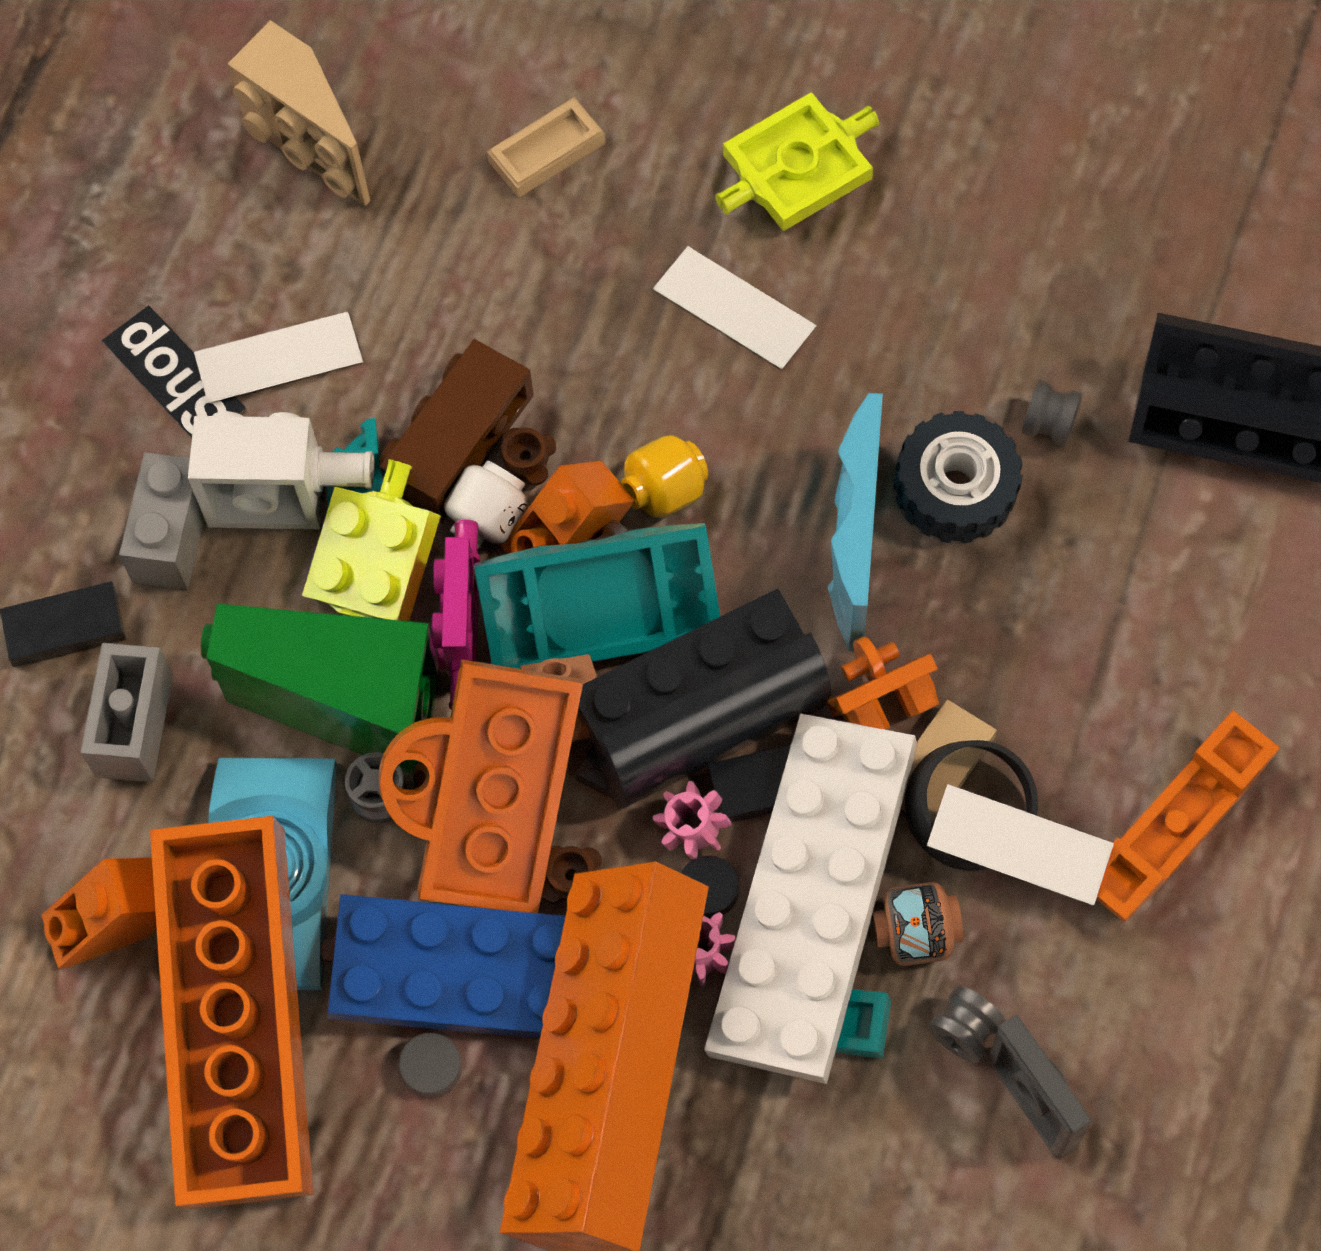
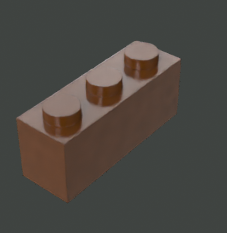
M476 339L472 340L463 354L457 353L450 359L444 370L442 383L432 396L426 395L420 400L413 412L411 425L400 439L394 438L389 442L380 458L379 468L383 480L389 459L412 466L402 499L409 502L413 507L441 515L439 520L441 524L448 516L444 511V502L464 469L470 465L484 466L485 462L502 441L503 434L512 427L534 396L529 368Z

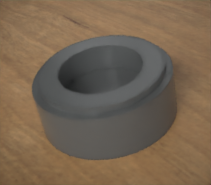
M424 1033L414 1037L405 1045L400 1055L399 1069L406 1086L413 1093L425 1098H437L449 1093L459 1082L462 1074V1060L457 1047L449 1038L438 1033Z

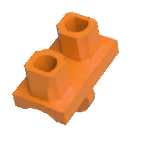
M863 636L853 642L856 659L841 665L840 668L847 682L863 674L868 679V682L828 700L826 703L833 717L842 715L847 723L886 730L890 728V725L877 698L895 691L907 718L935 707L939 704L929 673L938 670L930 653L886 672L884 665L900 657L895 643L890 642L876 649L870 639Z

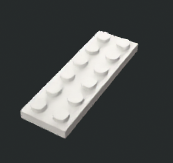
M800 714L704 1050L709 1057L827 1084L918 744L915 735Z

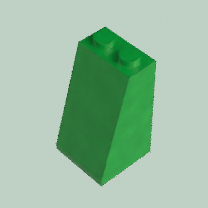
M217 603L213 624L206 623L203 628L201 656L203 659H207L211 667L212 680L218 682L228 703L360 755L376 752L384 754L390 742L403 729L418 721L433 718L440 670L428 623ZM411 759L405 760L399 765L402 771L414 775L415 766L422 762Z

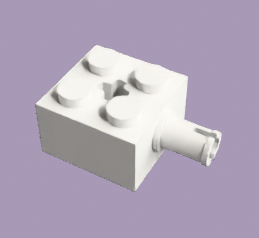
M223 411L217 412L212 416H194L188 480L208 528L320 529L324 486L365 487L372 489L374 483V455L372 451H366L365 453L323 452L322 447L317 444L310 419L299 417L296 414L278 412L269 417H244L235 412Z

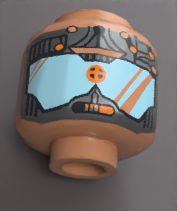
M936 882L890 888L883 897V910L872 913V926L876 947H888L891 958L900 966L944 961L952 955L954 944L963 942V925L957 896L955 894L947 895L944 888Z

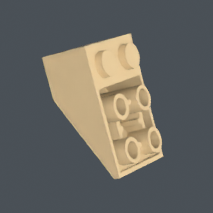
M270 20L227 64L234 85L233 94L239 102L243 115L242 124L244 128L256 140L263 143L269 140L282 149L285 157L301 170L309 168L320 175L325 184L336 195L342 198H346L349 195L366 207L370 202L357 142L312 48Z

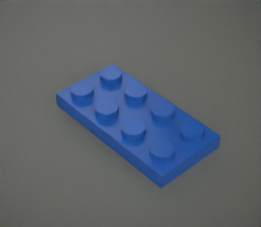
M340 894L327 1019L540 1039L543 1027V1012L548 1003L555 969V955L560 945L566 916Z

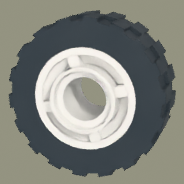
M953 411V414L944 415L940 413L933 415L932 419L927 422L923 420L915 426L914 433L911 436L907 435L901 452H899L893 479V490L897 491L895 499L899 509L902 508L905 512V519L911 525L914 524L921 529L920 533L929 538L930 536L940 538V542L951 543V541H961L963 544L973 542V539L978 537L983 539L991 535L994 528L997 526L1001 527L1006 522L1009 512L1013 510L1022 484L1023 475L1020 474L1023 463L1021 455H1018L1015 450L1016 444L1012 437L1008 438L1003 432L1004 428L996 422L993 424L985 420V416L976 413L974 416L964 414L965 411ZM960 471L966 474L971 481L966 484H956L951 482L945 476V473Z

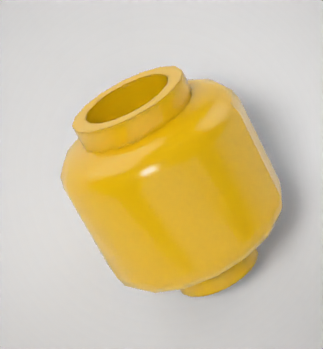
M666 435L632 451L628 455L624 463L625 477L621 480V484L635 500L632 505L634 509L641 508L651 517L664 518L695 503L702 496L705 481L708 479V468L704 456L694 443L684 441L674 435Z

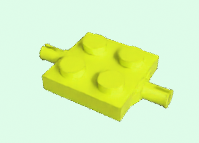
M810 92L723 143V156L737 172L740 181L721 193L715 194L720 209L723 208L724 214L728 215L746 202L754 200L767 210L783 232L872 180L873 167L857 148L855 138L879 126L877 114L875 111L872 112L870 106H866L849 118L841 120L836 115L828 112L814 94Z
M389 459L380 492L359 493L334 487L302 596L327 603L337 612L346 616L410 621L441 515L431 511L413 507L409 502L402 499L412 466Z

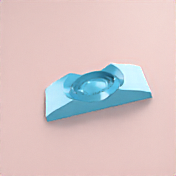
M868 393L854 414L838 450L843 463L834 500L838 512L836 532L831 539L833 580L828 586V591L838 628L849 651H854L853 642L865 635L883 394Z
M218 758L208 814L209 823L274 816L285 829L297 990H322L324 960L321 957V942L326 938L337 762L335 759Z

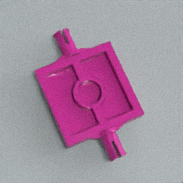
M466 519L454 523L455 537H445V559H435L434 589L435 594H440V613H433L432 642L433 648H438L439 670H448V676L450 677L449 709L451 710L461 659L477 662L479 591L474 564L480 562V555L477 553L479 526L476 521Z

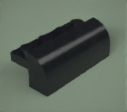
M1157 313L1142 372L1128 442L1321 483V346Z
M779 588L584 683L577 714L596 747L592 761L616 806L621 811L708 767L709 763L720 761L797 722L800 714L810 715L824 708L831 696V684L824 659L811 633L804 635Z

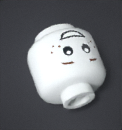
M488 460L483 467L478 465L467 466L446 498L444 511L455 522L466 519L478 523V549L484 540L497 545L503 544L528 507V500L525 494L521 492L525 483ZM454 525L450 530V532H452L453 534H455Z

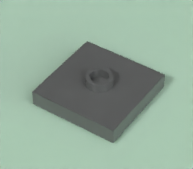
M1015 1015L998 1027L988 1062L1055 1158L1061 1160L1078 1149L1092 1120L1069 1089L1060 1070L1048 1059L1019 1016Z

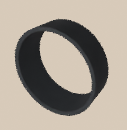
M984 740L953 742L933 750L917 765L909 779L906 790V816L915 839L931 857L955 869L975 871L988 868L927 846L934 825L927 805L928 784L933 771L947 755L964 747L983 749L1001 758L1015 772L1023 787L1026 798V812L1037 816L1038 794L1034 779L1027 766L1009 749L994 742Z

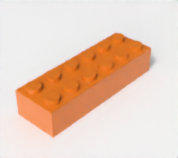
M274 816L150 830L175 1206L186 1209H198L314 1195L285 829Z
M656 861L574 874L572 887L567 897L568 907L561 941L555 955V969L548 1003L543 1012V1027L536 1060L530 1074V1089L525 1113L517 1136V1151L512 1175L504 1198V1213L500 1234L549 1251H640L709 886Z

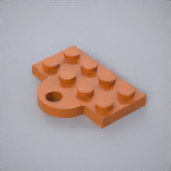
M461 659L450 718L438 717L418 721L403 729L390 742L383 754L379 767V789L385 808L395 823L409 834L427 840L417 891L419 899L477 908L529 913L539 912L583 687L580 679ZM405 760H418L427 767V777L424 783L418 788L411 790L402 789L397 786L393 781L395 768Z

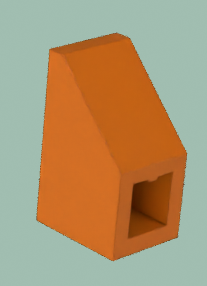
M602 460L561 465L515 524L506 542L500 544V546L507 554L538 546L577 544L585 539L595 540L602 535L605 525L614 519L620 522L635 500Z
M152 857L103 859L41 915L45 936L51 945L58 969L72 967L144 940L157 931Z

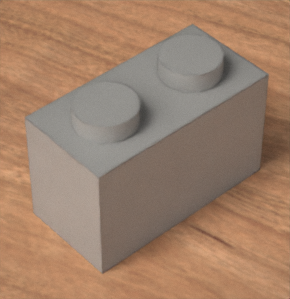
M144 452L119 552V557L132 583L188 590L205 520L188 480L190 458Z
M102 643L80 752L95 777L143 782L154 781L173 673L161 649L158 647Z

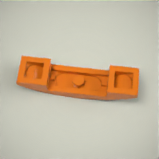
M1232 710L1195 751L1193 759L1121 839L1117 837L1113 842L1112 851L1096 900L1125 923L1156 893L1211 833L1278 753L1280 747Z

